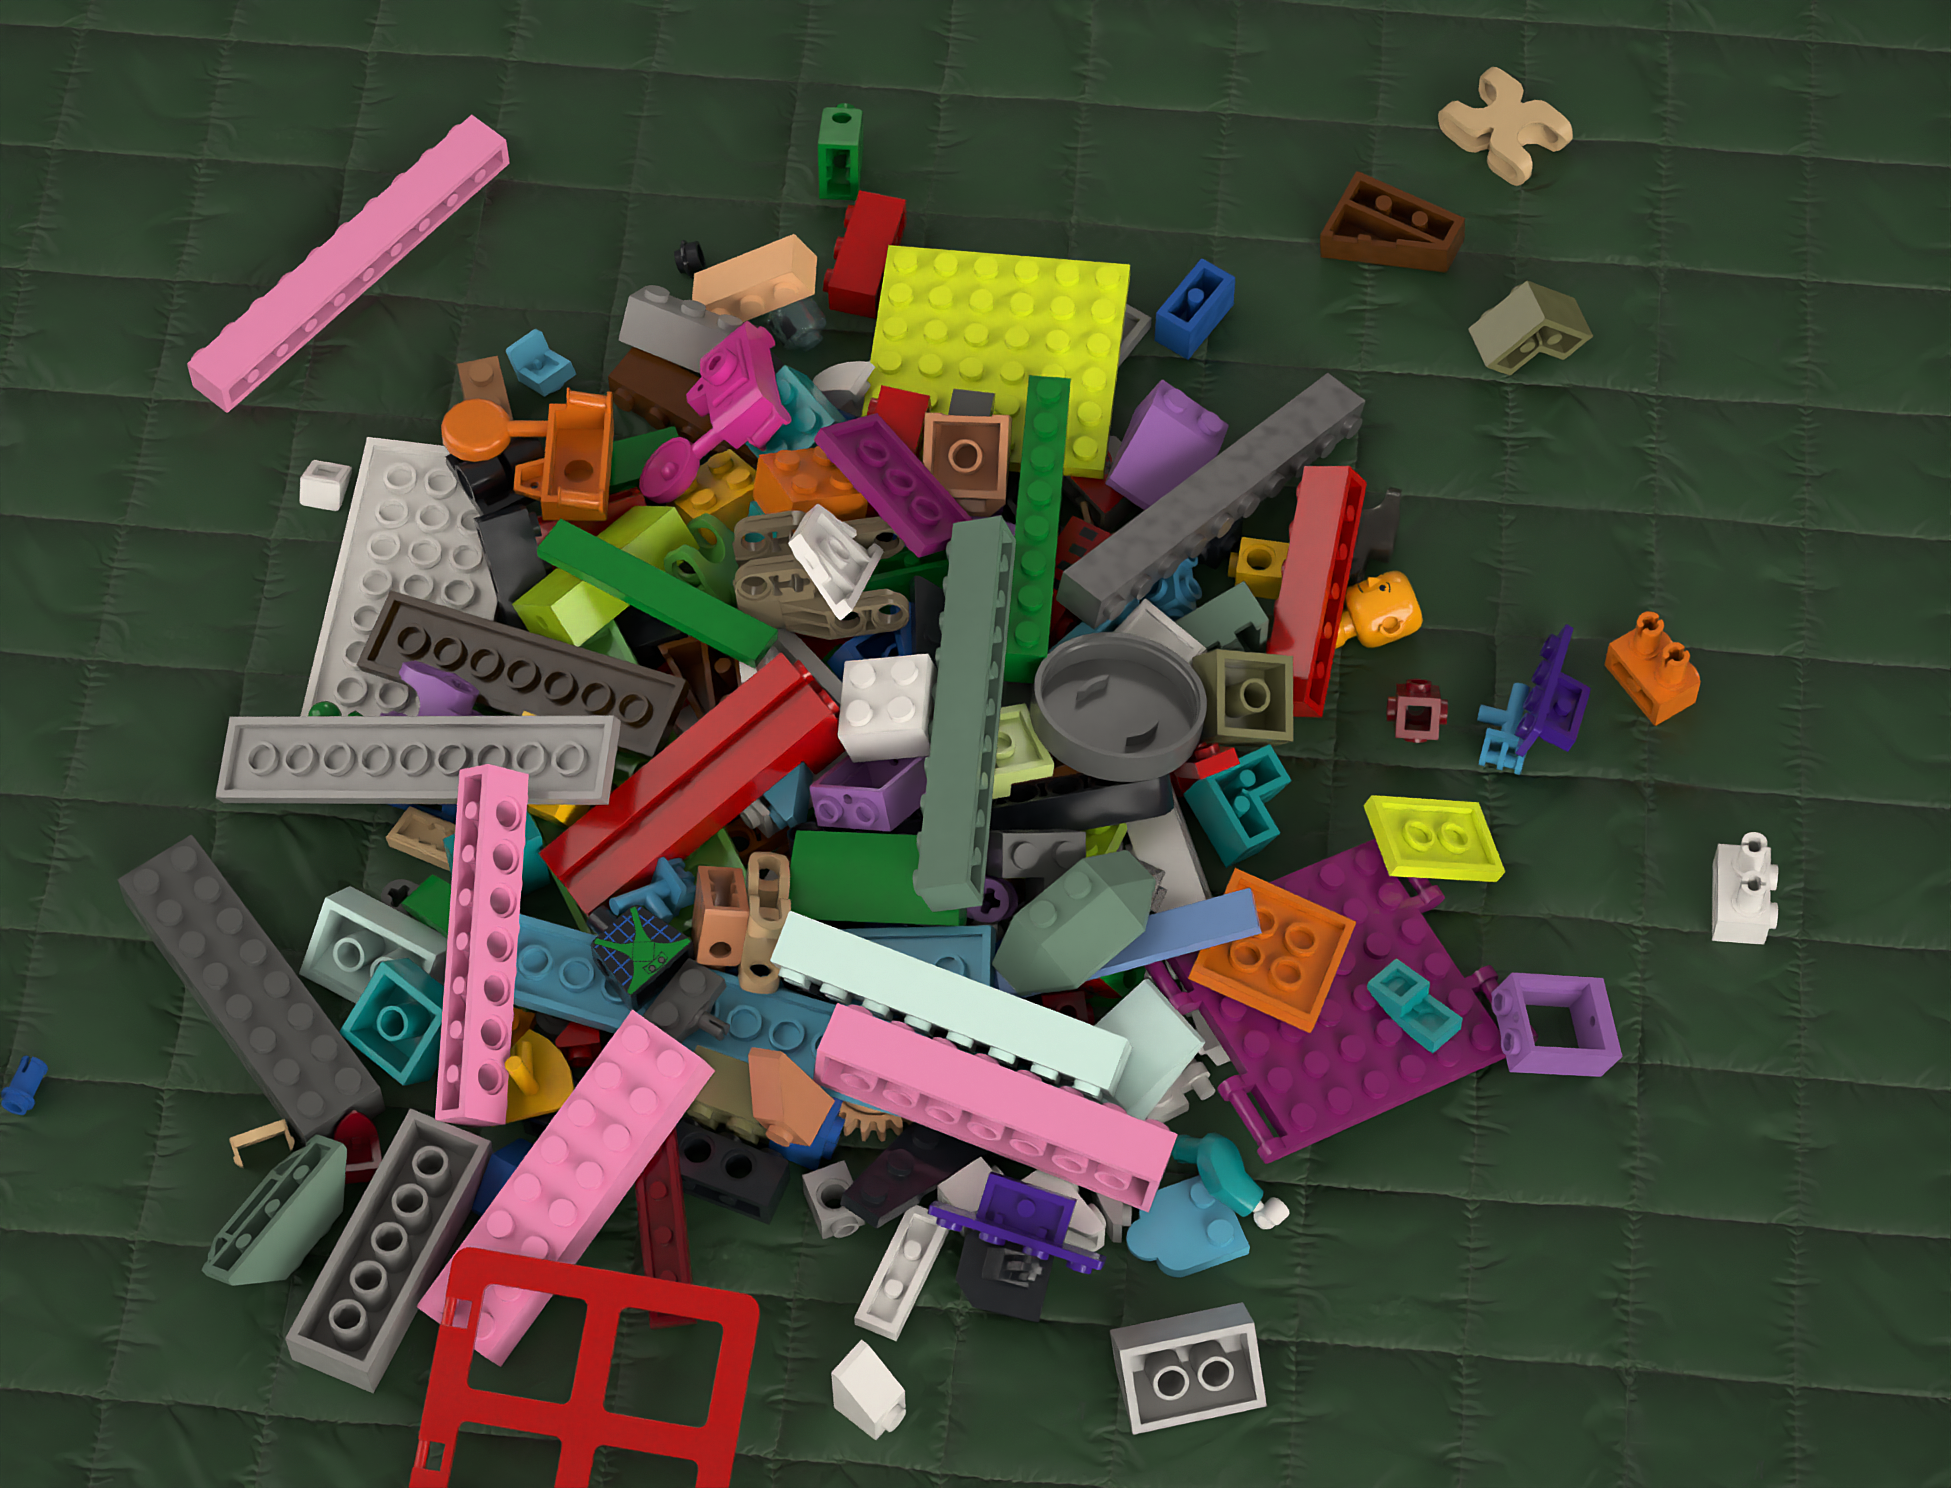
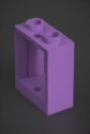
M847 755L809 786L818 826L891 832L921 806V796L926 794L927 785L924 762L925 758L929 756L897 759L898 763L894 762L893 759L853 763L849 755Z
M1511 973L1491 993L1492 1010L1497 1017L1501 1034V1048L1506 1055L1509 1072L1601 1077L1623 1057L1603 978ZM1526 1005L1569 1007L1579 1048L1535 1046Z

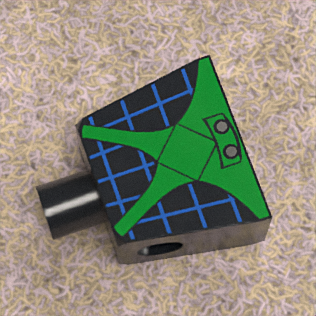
M602 905L595 909L587 920V925L598 935L590 945L593 960L630 1011L634 1010L637 1012L671 981L688 958L695 960L693 941L640 905L631 906L619 918L607 906Z

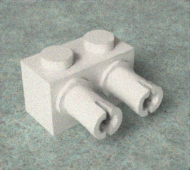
M1749 832L1745 834L1741 845L1718 844L1713 861L1712 941L1764 945L1769 929H1776L1778 904L1770 902V890H1776L1778 865L1771 864V848L1767 847V839L1761 833Z

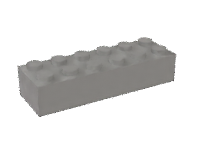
M413 1109L409 1110L285 1338L292 1360L374 1394L419 1309L416 1306L430 1288L472 1209L484 1173L493 1154L490 1140L448 1123L436 1121L435 1118Z

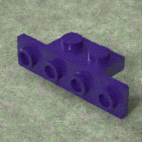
M1565 624L1557 636L1551 633L1540 651L1539 656L1544 659L1536 668L1531 682L1536 684V686L1532 688L1523 705V709L1527 710L1528 713L1524 714L1514 733L1515 736L1519 737L1515 754L1524 757L1538 736L1567 752L1576 741L1591 688L1560 672L1574 629L1568 624Z
M993 1171L989 1173L977 1214L939 1201H933L928 1209L927 1214L937 1217L936 1224L941 1227L960 1232L963 1226L980 1231L979 1238L986 1242L1004 1246L1006 1240L1023 1245V1253L1037 1256L1043 1260H1048L1049 1254L1066 1259V1267L1081 1273L1091 1274L1092 1269L1101 1270L1107 1258L1104 1255L1064 1242L1077 1199Z

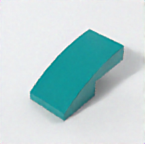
M1396 958L1368 982L1367 989L1385 1012L1408 1035L1433 1054L1461 1030L1463 1018L1429 994L1430 982Z

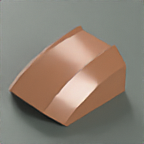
M925 412L923 465L969 516L990 517L1006 504L1012 418L1009 415H992V417L955 416Z

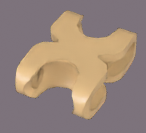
M1497 67L1489 68L1480 76L1478 91L1481 99L1488 105L1487 107L1472 108L1459 101H1452L1438 113L1440 129L1447 137L1468 152L1476 153L1488 149L1487 164L1489 169L1515 186L1523 184L1531 177L1532 172L1531 156L1522 146L1538 144L1555 152L1564 148L1573 138L1571 124L1565 116L1542 100L1522 103L1524 93L1522 84Z
M752 853L749 857L746 874V893L750 913L741 963L738 965V983L743 990L757 994H772L779 988L780 976H778L780 969L771 963L770 959L789 911H791V900L788 899L790 888L789 861L786 856L777 853ZM770 869L775 872L778 878L770 881L759 878V870ZM758 964L765 965L769 968V975L759 977L750 970V967Z

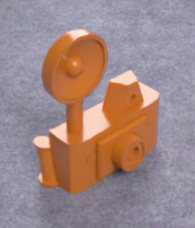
M567 387L566 404H549L548 421L510 420L509 415L502 406L491 400L480 398L458 403L445 414L441 424L443 445L450 454L461 460L472 462L489 460L506 449L511 437H546L545 458L516 465L513 488L518 495L541 501L543 520L606 521L614 437L612 392H607L606 396L571 391Z

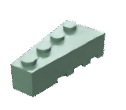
M1245 581L1175 621L1177 625L1202 644L1208 652L1220 649L1266 654L1269 619Z

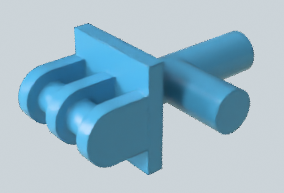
M1513 684L1506 711L1485 705L1480 706L1477 721L1502 728L1501 731L1487 728L1478 765L1485 766L1487 762L1497 765V770L1502 771L1503 767L1515 769L1514 774H1521L1526 754L1524 757L1515 754L1519 737L1515 736L1514 733L1522 719L1523 705L1530 690V687L1526 684Z
M661 857L658 859L650 885L611 898L609 901L610 909L615 915L625 913L633 905L645 906L650 913L668 924L673 917L679 915L681 908L694 904L696 885L693 882L695 877L691 872L684 871L685 863L681 858L667 861L665 857Z

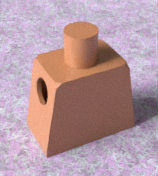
M698 866L691 927L695 961L706 968L724 973L726 972V966H737L741 963L750 911L742 868Z

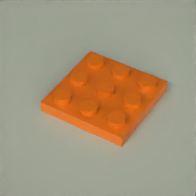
M1235 868L1223 895L1251 888L1262 933L1199 950L1188 979L1311 1033L1356 921Z

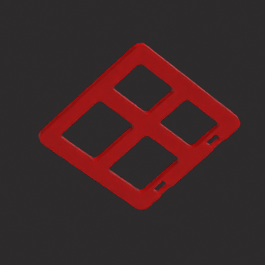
M474 1247L463 1248L455 1254L450 1268L445 1305L438 1331L409 1488H448L459 1428L465 1422L559 1438L562 1448L554 1488H589L595 1451L602 1445L693 1460L698 1465L695 1488L730 1487L760 1319L759 1304L752 1296L745 1293ZM490 1285H501L582 1299L587 1303V1313L571 1398L567 1403L557 1404L476 1390L470 1387L468 1382L487 1287ZM457 1299L472 1302L467 1329L452 1326ZM635 1308L712 1321L722 1325L723 1336L708 1420L703 1427L697 1428L615 1414L605 1409L604 1401L619 1319L624 1309ZM430 1441L445 1444L440 1471L425 1469Z

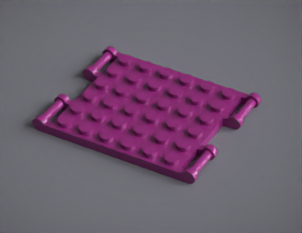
M1376 838L1269 882L1356 921L1311 1033L1188 979L1199 950L1166 959L1187 992H1181L1162 961L1144 965L1159 991L1182 1016L1194 1010H1199L1240 1074L1227 1078L1218 1086L1217 1090L1224 1101H1230L1259 1146L1257 1153L1265 1164L1278 1160L1506 1058L1501 1048L1500 1031L1475 995V993L1483 991L1492 1005L1491 993L1499 986L1497 982L1498 974L1491 965H1487L1477 970L1471 976L1463 977L1422 915V913L1435 908L1443 902L1445 895L1439 886L1432 885L1428 878L1407 877L1418 894L1411 898L1397 876H1389ZM1396 958L1430 982L1429 994L1463 1018L1461 1030L1433 1054L1408 1035L1385 1012L1367 989L1368 982ZM1530 1025L1535 1043L1539 1036L1532 1025ZM1247 1093H1252L1279 1137L1272 1135Z

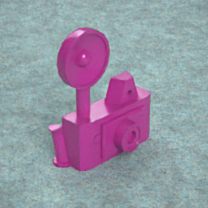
M747 320L700 359V374L702 377L686 394L687 402L700 417L710 414L713 428L694 443L682 437L672 438L662 444L650 456L641 473L639 485L641 492L646 498L658 504L672 502L680 497L696 478L700 467V459L723 440L736 449L748 441L761 451H765L767 442L782 424L788 425L792 421L789 412L781 405L770 352V348L775 346V340L764 327L759 326L756 328Z

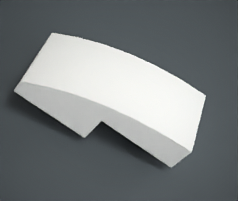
M864 361L837 364L820 372L812 382L835 408L840 409L849 400L857 403L871 386L867 378L875 366L870 362Z

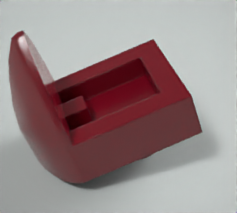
M353 1110L341 1120L333 1137V1140L343 1143L347 1148L345 1184L371 1181L382 1161L375 1125L364 1114Z

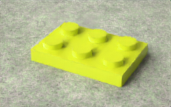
M1371 795L1363 805L1389 876L1497 882L1505 873L1479 802Z

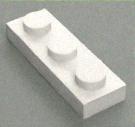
M915 1205L905 1212L854 1317L855 1325L897 1341L950 1230L937 1225V1217L927 1214L928 1209Z

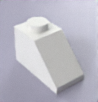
M860 1340L831 1373L834 1408L873 1439L877 1440L885 1430L888 1432L893 1431L906 1414L904 1409L905 1390L871 1347L863 1340Z

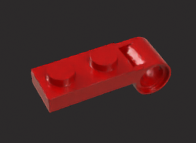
M1206 741L1199 742L1188 761L1170 773L1171 783L1178 798L1184 797L1183 794L1199 779H1204L1239 765L1240 762L1235 748L1219 746L1218 742L1207 744Z

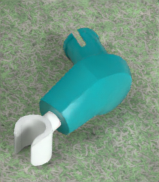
M1216 1132L1208 1133L1203 1138L1191 1137L1185 1134L1177 1136L1171 1152L1174 1160H1178L1177 1162L1182 1164L1197 1165L1202 1182L1211 1196L1242 1217L1247 1216L1253 1211L1255 1213L1254 1221L1261 1229H1271L1288 1217L1289 1209L1278 1198L1272 1197L1265 1204L1260 1201L1264 1193L1263 1190L1246 1173L1236 1145L1228 1138Z

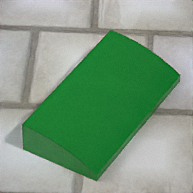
M796 830L790 865L788 897L791 900L792 912L813 920L946 926L967 925V908L932 912L923 898L916 894L913 886V872L918 869L919 864L917 835Z

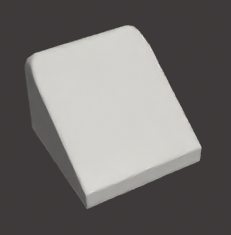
M318 460L312 461L300 478V504L338 511L342 505L351 478L352 467Z

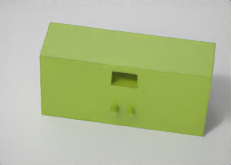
M634 506L596 536L664 572L666 571L663 559L668 552L676 550L684 544L696 550L700 549L676 508L670 506ZM677 560V566L683 563L684 560ZM556 568L512 604L529 632L577 647L630 606V604L560 568Z

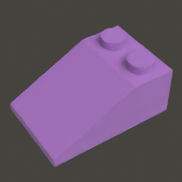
M1161 380L1135 409L1105 484L1143 510H1146L1216 457L1229 425L1216 414L1206 410L1187 397L1181 390Z

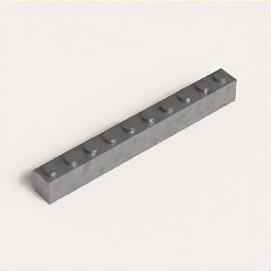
M1329 373L1325 374L1066 569L1062 574L1056 601L1092 629L1097 628L1107 619L1110 621L1116 619L1129 602L1135 598L1138 600L1142 599L1155 582L1162 577L1167 579L1172 576L1181 562L1188 557L1195 558L1211 539L1215 536L1218 538L1224 536L1232 524L1241 516L1244 518L1249 517L1262 500L1268 496L1270 498L1275 497L1292 477H1301L1304 466H1310L1318 457H1327L1336 444L1344 437L1347 439L1353 437L1362 425L1363 420L1360 416L1365 400Z

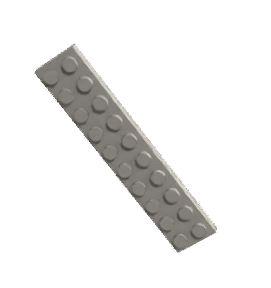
M615 716L230 717L215 798L223 803L457 804L459 770L491 764L529 774L527 804L609 805L621 721Z

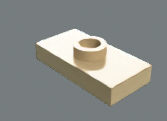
M409 806L388 833L386 840L388 845L394 849L450 871L443 839L455 833L456 825Z

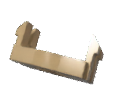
M285 1119L229 1138L235 1155L233 1157L235 1164L240 1168H244L238 1152L239 1149L285 1134L289 1149L292 1151L295 1141L293 1136H290Z

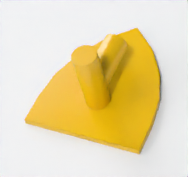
M529 1029L510 1049L511 1057L505 1062V1069L509 1073L506 1123L557 1112L575 1089L572 1071L562 1052L549 1039Z

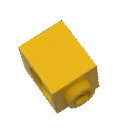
M1241 537L1239 553L1231 552L1228 577L1235 578V586L1245 581L1254 597L1279 598L1282 584L1281 567L1283 561L1287 558L1289 543ZM1260 566V567H1263V568H1265V569H1264V570H1256V569H1253L1252 567Z

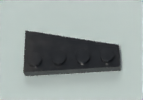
M912 1122L843 1193L840 1205L877 1229L919 1204L924 1195L937 1189V1185L979 1157H982L987 1162V1158L994 1153L919 1123Z

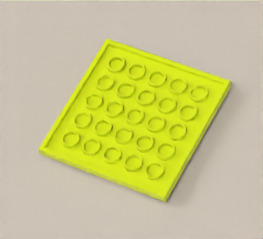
M888 245L870 363L875 368L867 378L871 386L864 396L861 417L867 416L871 398L878 399L881 385L929 395L932 406L931 413H943L945 415L949 413L954 388L996 393L993 415H1009L1012 418L1009 471L1020 472L1029 375L1071 378L1063 476L1104 479L1130 281V265ZM923 442V446H922V450H921V454H920V458H919V460L922 462V464H923L924 442Z

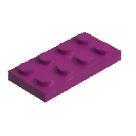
M878 413L820 428L815 436L814 441L824 451L827 458L840 469L852 483L853 487L878 512L880 518L888 523L904 541L906 547L918 558L946 550L948 541L952 539L953 523L973 520Z

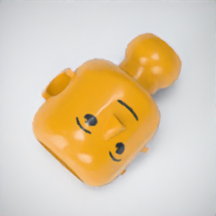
M1400 571L1386 572L1376 577H1367V580L1347 588L1344 600L1346 608L1342 611L1335 649L1340 648L1347 639L1355 636L1367 648L1380 647L1409 636L1421 627L1423 622L1421 609L1413 588L1404 573Z

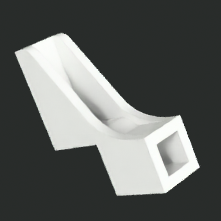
M979 1157L937 1185L938 1201L977 1214L989 1173L993 1171L1004 1174L996 1166L990 1168L984 1159ZM1040 1170L1034 1171L1021 1180L1077 1199L1065 1243L1092 1252L1104 1246L1106 1220L1094 1204L1087 1205L1078 1194L1080 1192L1078 1185ZM963 1226L960 1233L965 1237L974 1229Z

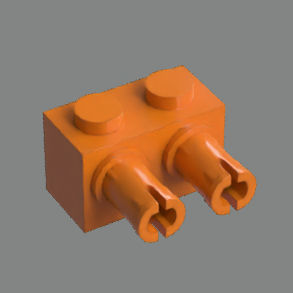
M1647 611L1638 617L1635 629L1609 643L1604 665L1652 724L1657 726L1696 703L1701 681L1696 668L1689 662V651L1686 650L1684 652L1685 646L1683 644L1672 642L1668 634L1663 631L1664 622L1662 619L1658 621L1659 615L1657 613Z

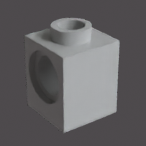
M844 1160L802 1175L804 1195L822 1239L832 1236L836 1238L846 1237L854 1233L859 1226L865 1225L863 1219L843 1206L831 1209L824 1205L831 1199L841 1200L843 1193L853 1183Z

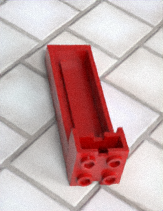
M781 652L610 793L609 805H596L538 854L567 888V891L588 917L595 909L602 905L610 909L609 901L611 898L650 885L659 858L665 857L667 861L675 858H681L682 861L800 763L804 761L812 772L817 775L846 750L838 738L840 708L799 659L791 664Z

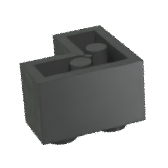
M1070 829L989 830L985 875L1000 878H1025L1026 906L1082 858H1086V832Z

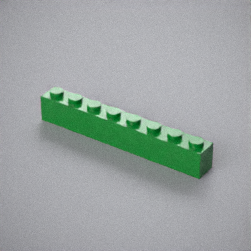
M1029 375L1014 536L1016 548L1003 681L1034 684L1039 665L1048 655L1071 378Z

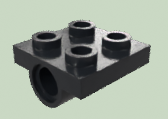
M511 437L506 449L489 460L472 462L461 460L452 454L445 456L448 468L480 516L518 504L526 506L537 501L518 495L513 489L516 465L545 458V451L537 437Z

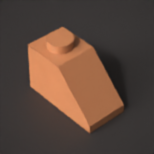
M752 1047L748 1054L753 1117L767 1129L765 1134L773 1142L785 1147H789L791 1143L811 1146L835 1100L784 1052Z

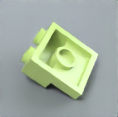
M1025 703L1001 707L992 799L1010 796L1011 784L1053 776L1054 762L1033 729L1030 712Z

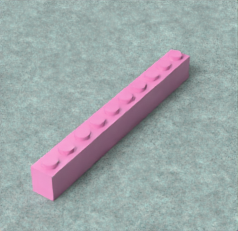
M473 115L469 116L463 123L455 125L449 131L447 137L433 149L426 150L415 165L407 172L399 174L393 180L391 186L378 197L370 199L359 214L351 221L343 223L337 229L335 235L321 247L313 249L306 260L295 270L283 275L271 291L264 297L257 298L251 304L249 310L239 319L226 325L220 335L207 347L199 349L193 355L191 361L187 363L193 387L228 413L510 164L506 139Z

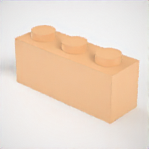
M792 234L694 273L692 300L704 304L708 311L718 315H732L745 322L814 295L817 256L795 234Z

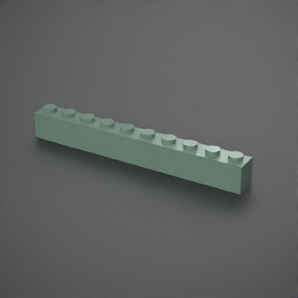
M1002 516L953 523L952 539L948 541L946 546L949 569L948 576H945L943 579L945 608L939 616V625L942 633L941 647L936 649L935 654L938 677L937 683L932 686V699L935 706L933 720H930L928 724V734L931 742L930 756L926 757L924 762L927 778L926 794H922L920 801L923 825L922 831L917 834L919 864L918 869L913 872L914 890L918 896L923 898L932 912L983 905L1016 539Z

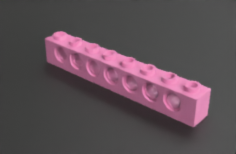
M491 764L459 770L435 1110L436 1121L474 1128L505 1125L509 1073L505 1069V1062L511 1057V1033L514 1018L513 1003L517 974L516 959L520 930L519 914L523 885L522 869L528 803L529 774Z

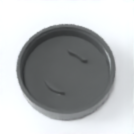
M1117 632L1086 634L1072 638L1055 647L1039 665L1030 702V718L1033 729L1040 742L1054 757L1083 774L1117 782L1151 780L1171 773L1181 767L1193 755L1198 746L1207 710L1204 686L1194 669L1181 656L1150 639Z

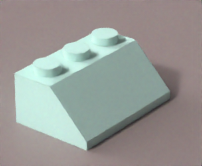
M349 886L325 897L299 974L357 1003L382 961L409 958L444 986L447 939L438 931Z

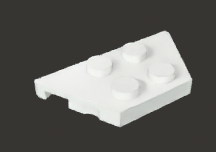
M817 503L805 514L788 544L795 558L802 564L836 617L842 620L853 610L884 551L875 543L868 549L853 540L857 535L856 530L847 523L838 520L831 512Z

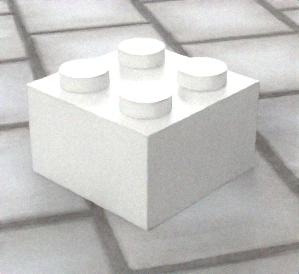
M929 654L845 661L838 738L853 763L930 756L931 742L928 734V724L930 720H933L935 706L932 699V686L937 683L938 671Z

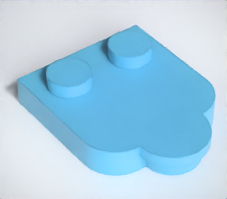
M1200 1175L1157 1190L1149 1213L1139 1209V1219L1131 1224L1126 1237L1128 1249L1135 1257L1143 1261H1156L1162 1272L1177 1278L1185 1277L1247 1255L1250 1249L1235 1212L1208 1193Z

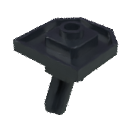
M977 1230L967 1234L956 1281L971 1306L976 1309L1039 1323L1055 1256L1049 1254L1048 1260H1043L1037 1256L1023 1253V1245L1006 1240L1004 1246L992 1244L980 1239V1231Z

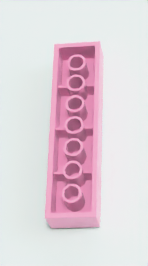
M837 1003L817 1049L813 1081L818 1085L1148 1213L1178 1135L1171 1132L1169 1127L1162 1122L1153 1119H1146L1144 1121L1127 1115V1112L1118 1105L1112 1103H1102L1101 1105L1086 1099L1080 1091L1067 1086L1057 1088L1042 1082L1038 1075L1030 1071L1018 1070L1016 1072L1000 1066L999 1062L991 1056L981 1053L975 1055L957 1049V1046L947 1039L941 1037L930 1039L915 1033L911 1026L903 1022L891 1021L889 1023L873 1017L869 1010L858 1005L851 1004L847 1007Z
M632 1010L455 1254L463 1248L474 1247L575 1265L715 1070L697 1054ZM455 1254L416 1306L439 1324H441L450 1268ZM490 1285L487 1287L474 1349L501 1367L553 1294L501 1285ZM457 1299L452 1326L467 1329L472 1302Z

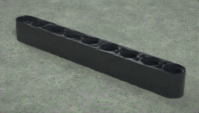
M1076 773L1011 785L1010 796L992 799L989 830L1070 829L1083 831L1163 816L1174 808L1171 776L1168 773L1146 781L1117 782L1095 778L1083 773ZM921 806L891 832L818 826L817 820L797 824L787 832L790 858L792 857L796 830L877 834L905 833L917 835L918 832L922 831L923 825Z

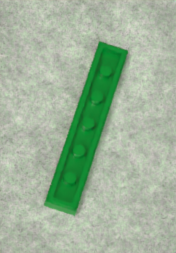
M563 519L557 522L537 548L538 557L754 669L778 639L777 629Z

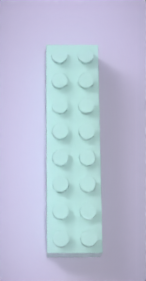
M789 911L770 962L780 969L778 976L784 978V981L807 990H809L811 983L821 986L820 992L832 1000L850 1005L852 999L863 1002L861 1007L869 1010L874 1016L892 1021L894 1014L905 1018L903 1023L911 1026L916 1032L933 1037L936 1030L947 1034L945 1039L953 1042L958 1048L975 1053L977 1046L989 1050L988 1056L993 1057L1000 1064L1013 1069H1017L1019 1062L1031 1066L1030 1072L1038 1075L1042 1080L1055 1085H1059L1061 1078L1074 1083L1072 1088L1080 1091L1084 1096L1097 1101H1101L1103 1094L1114 1098L1133 1048L1125 1037Z

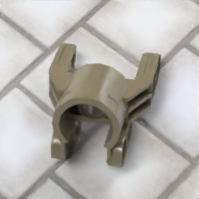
M785 511L749 516L741 519L734 527V542H732L739 569L735 573L733 585L738 610L775 629L786 628V631L828 640L896 631L908 623L909 602L907 598L901 593L887 588L862 592L852 612L858 614V617L855 619L839 620L802 564L795 558L788 544L793 536L792 530L798 528L806 512ZM880 516L843 521L856 530L857 535L853 540L868 549L875 543L883 549L884 553L880 559L891 558L905 546L904 541L899 536L890 542H882L875 538L883 532H891L897 535ZM772 532H777L776 538H773ZM748 533H759L765 538L759 542L750 543L742 537ZM886 605H895L901 609L898 613L886 615L879 611L880 608Z

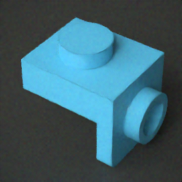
M537 329L532 330L506 349L507 356L519 382L544 397L549 393L559 390L566 381L576 375L571 361L550 350L543 333Z

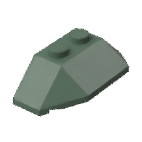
M1128 850L1082 858L1014 915L992 962L993 967L1019 996L1077 989L1145 932L1151 908L1152 893L1156 886L1155 878Z
M315 1134L307 1141L306 1147L293 1152L274 1167L215 1236L208 1253V1261L204 1263L202 1268L205 1275L231 1286L286 1280L293 1271L298 1269L304 1257L319 1239L329 1232L333 1222L343 1212L347 1148L344 1144Z

